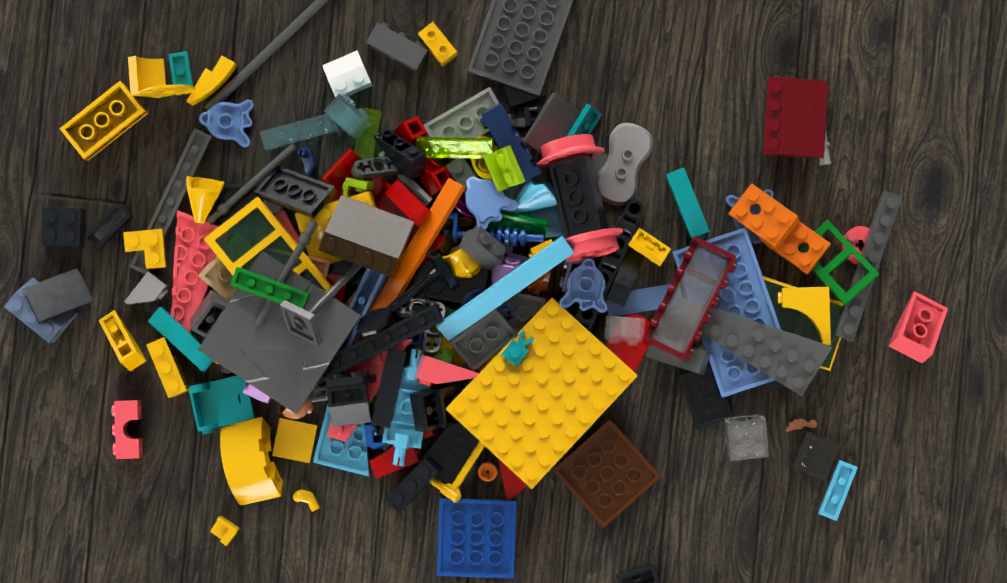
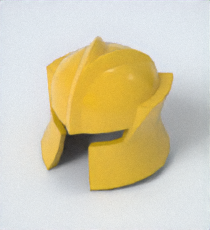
M460 245L451 248L452 254L442 255L443 260L449 266L454 277L471 279L480 272L481 265L460 249Z

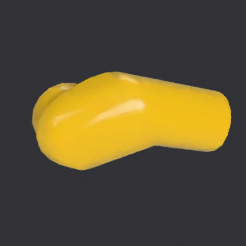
M301 489L293 494L295 502L307 503L312 512L320 508L312 492Z

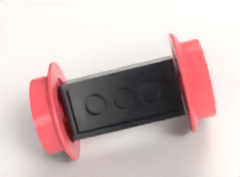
M590 134L563 137L542 145L540 149L543 159L537 162L536 167L539 169H550L565 240L574 250V253L566 258V261L573 262L586 258L592 259L617 251L619 249L617 237L623 233V229L608 228L593 163L594 158L599 157L605 152L604 148L595 146L593 135Z

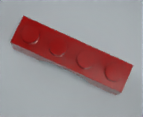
M416 116L400 124L394 130V133L426 153V172L419 176L429 196L432 197L441 192L448 178L452 180L453 178L446 166L437 164L430 156L426 146L427 131L419 117Z

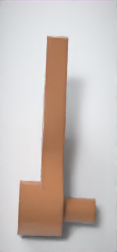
M801 418L799 420L795 419L789 423L786 432L802 429L803 427L815 428L817 422L810 420L808 423Z

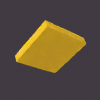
M279 418L272 456L310 463L318 425Z

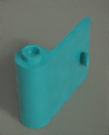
M233 376L188 387L198 432L202 431V435L213 433V428L255 419L251 397L243 393L247 384L245 380L238 376Z

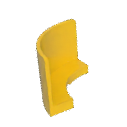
M263 417L226 425L221 428L220 448L223 468L229 487L239 505L277 498L282 495L284 481L280 477L274 461L270 462L268 452L272 451L270 441L271 428Z

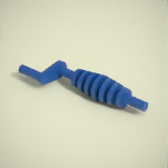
M459 211L451 212L448 219H453L452 239L453 242L458 243V240L463 238V234L466 231H459ZM495 226L490 228V232L488 227L486 229L500 243L503 244L505 241V247H510L511 241L513 246H518L519 241L521 246H525L527 242H544V235L528 234L526 230H521V234H519V229L514 228L513 233H511V227H506L505 233L503 226H498L497 233Z

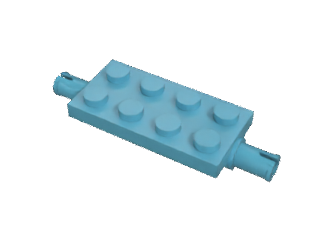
M411 349L409 366L407 368L404 367L391 428H384L382 443L393 444V447H395L393 465H397L398 458L400 457L399 466H405L406 451L409 447L421 449L423 432L415 431L409 393L431 388V384L430 386L420 384L419 379L414 378L420 357L423 355L422 350H418L417 358H415L416 349Z

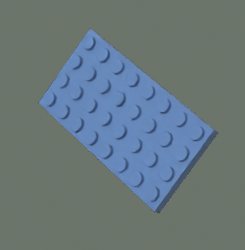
M746 227L706 240L736 255L735 262H737L734 272H729L726 277L729 281L725 290L720 289L718 293L720 300L717 306H712V308L781 330ZM690 246L673 252L677 267H680L684 255ZM699 248L690 268L718 280L727 261ZM686 273L682 282L688 299L705 305L714 286ZM702 334L701 337L706 351L711 353L709 361L722 398L775 381V379Z

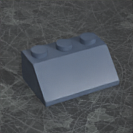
M32 278L14 293L4 308L48 343H55L78 313L74 310L39 324L23 293V288L39 283L35 278Z

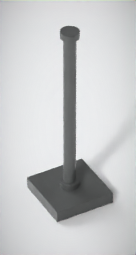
M354 264L308 311L284 300L280 304V308L288 332L319 346L323 340L315 314L362 266Z

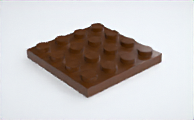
M610 419L553 469V472L603 528L661 477Z

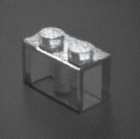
M606 316L604 339H608V343L619 344V340L627 341V345L638 346L644 336L645 319Z

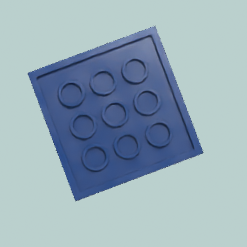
M440 498L437 576L514 579L517 501L460 498L457 503H454L449 498Z

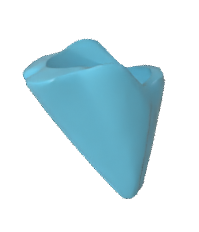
M533 178L526 181L515 199L518 207L513 212L523 213L558 205L552 184L549 181L535 182Z

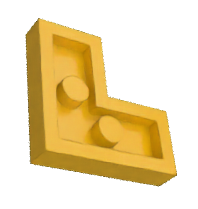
M163 229L123 232L125 252L144 250L146 269L167 267Z

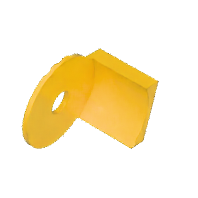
M128 57L131 96L162 98L172 95L189 94L195 91V87L190 85H166L164 59Z

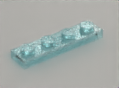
M330 112L260 131L264 149L267 151L339 131L335 113Z

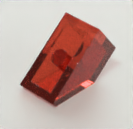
M551 270L528 285L527 290L531 291V295L542 296V293H547Z

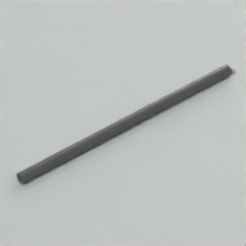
M315 0L204 107L209 110L217 103L223 102L329 0Z

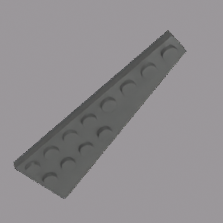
M679 297L669 314L693 328L705 305ZM712 307L709 311L712 314L707 324L703 323L700 329L703 331L702 334L800 396L803 395L832 349L829 345Z

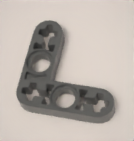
M411 298L400 307V310H395L392 313L394 316L407 318L415 314L412 310L415 305H420L425 309L426 306L429 307L437 304L443 319H445V306L437 301ZM407 304H409V312L406 311ZM429 329L425 331L423 351L426 355L435 356L439 353L442 333L440 331L436 333L430 332ZM431 338L434 339L433 350H429Z

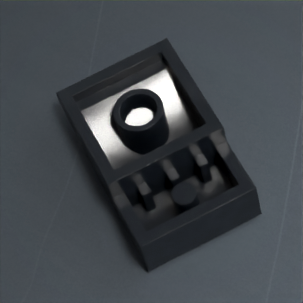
M468 380L409 393L415 431L428 432L439 427L446 428L458 424L459 422L446 408L469 385Z

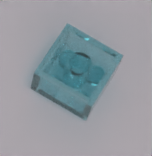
M338 94L324 112L349 136L357 141L371 125L370 117L361 107L357 110L354 107L356 105L354 101L346 94L344 97Z

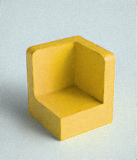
M221 515L217 518L211 533L220 538V542L227 546L240 528Z

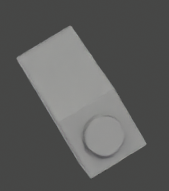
M148 271L124 302L132 305L156 302L159 299L163 300L169 292L167 290L169 285Z

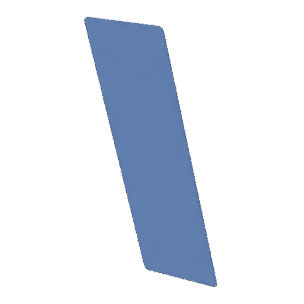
M670 284L631 290L624 307L606 300L608 316L615 317L658 309ZM680 287L669 307H673L678 298L682 297Z

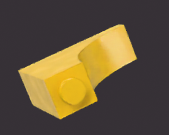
M829 287L781 288V292L777 293L778 304H781V308L796 310L805 315L815 325L821 343L831 345Z

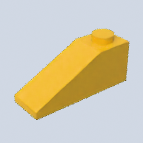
M115 310L99 320L121 364L131 372L146 362L139 346Z

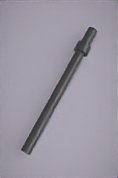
M294 144L289 145L224 204L221 203L217 210L206 219L210 225L222 215L225 216L234 204L297 150Z
M311 220L305 232L301 233L298 238L299 242L278 278V282L285 284L305 246L309 245L312 239L310 237L318 225L316 222ZM266 300L254 322L255 325L261 327L274 301Z

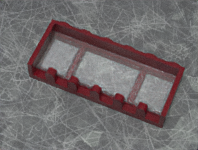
M694 236L680 267H678L672 283L667 289L664 299L659 304L658 310L642 338V342L648 343L683 362L686 357L690 359L695 349L692 347L694 341H699L703 331L700 329L703 323L707 324L712 314L709 313L711 307H716L720 300V296H718L720 289L725 290L729 280L726 279L728 273H733L737 266V262H735L736 255Z

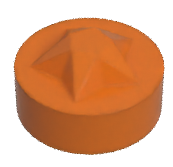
M485 462L480 465L478 475L483 481H492L497 476V467L491 462Z

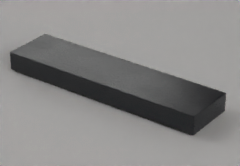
M391 348L387 350L371 421L372 425L391 428L408 352Z

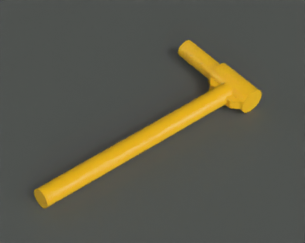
M480 441L477 443L453 483L444 484L436 478L431 484L439 489L440 493L454 503H457L461 498L459 487L485 446Z

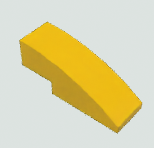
M221 56L213 71L205 68L195 85V91L190 94L187 102L193 106L215 93L230 78L237 68V64Z

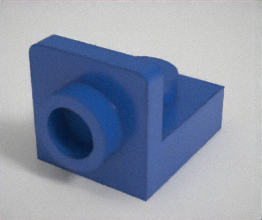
M371 422L364 423L366 447L378 449L385 446L386 443H382L383 436H377V426L372 425Z

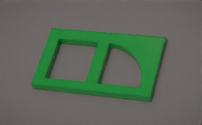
M827 219L814 232L824 237L830 230L846 248L824 268H822L818 261L812 271L844 305H847L880 274ZM801 244L798 250L801 253H806L809 250V246ZM853 254L869 273L846 293L830 274Z

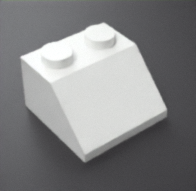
M358 51L322 65L337 101L372 86Z

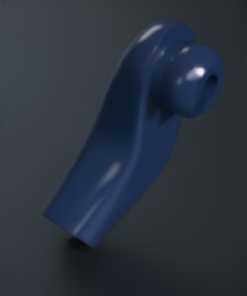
M300 147L297 154L304 164L303 175L314 179L318 169L315 157L310 148Z

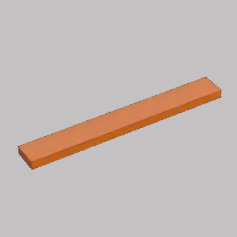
M448 178L430 208L432 213L421 223L405 250L396 276L389 277L370 311L386 308L404 293L466 187Z

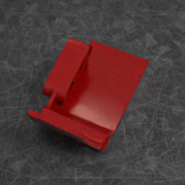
M351 148L322 177V182L335 186L337 191L330 199L331 202L338 201L341 195H343L342 186L344 181L348 177H354L351 173V168L357 160H362ZM384 177L364 179L375 182L374 189L366 190V192L372 191L376 208L415 222L405 248L406 250L421 223L432 212L398 179L392 185ZM355 191L354 195H358V194H361V193H363V192H357V191ZM439 232L429 250L432 249L435 252L447 239ZM427 255L424 257L420 266L428 259Z

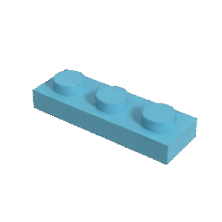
M838 460L818 514L837 521L858 467Z

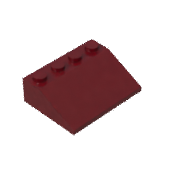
M768 77L764 155L770 157L824 158L828 81Z

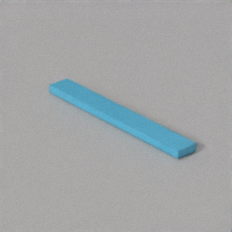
M561 236L445 318L444 322L437 325L438 330L450 341L571 256L574 250L564 237Z

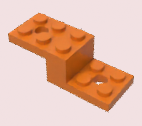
M752 183L728 213L733 219L759 236L763 244L807 275L831 246L830 242L801 223L798 215ZM753 206H759L761 212L753 215L750 213V209ZM801 244L809 246V250L806 253L799 252L798 247Z

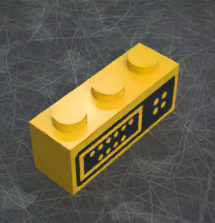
M163 337L147 344L146 346L168 398H173L187 392L189 386L170 341Z

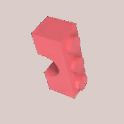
M141 400L114 401L111 409L112 416H115V424L112 425V434L115 436L113 455H116V459L142 458V438H132L127 433V425L130 421L142 419Z

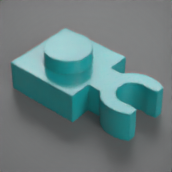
M525 331L519 334L518 342L512 339L501 354V357L515 367H518L529 351L525 346L531 345L534 337H531L528 341L523 340Z

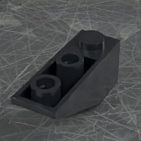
M389 129L374 135V139L398 172L410 180L425 174L426 153Z

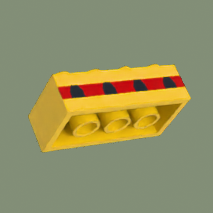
M119 81L63 125L60 130L82 158L89 161L148 113L135 96H131L127 86Z

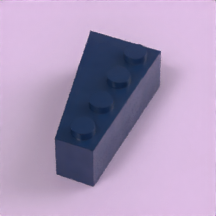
M499 102L480 113L482 118L479 120L484 129L488 128L492 135L489 138L493 145H498L500 149L511 146L525 182L540 174L539 168L536 167L531 154L514 128L515 126L503 105Z

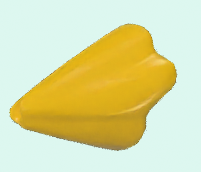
M191 176L186 177L187 192L195 223H205L223 189L224 181Z

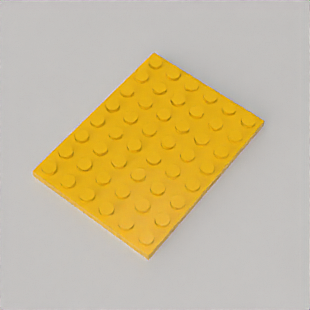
M553 298L517 333L519 335L522 331H525L523 336L525 341L534 337L532 344L525 346L529 351L518 367H515L501 357V354L510 344L509 342L446 408L459 423L530 489H533L638 376ZM519 336L515 337L513 340L518 342Z

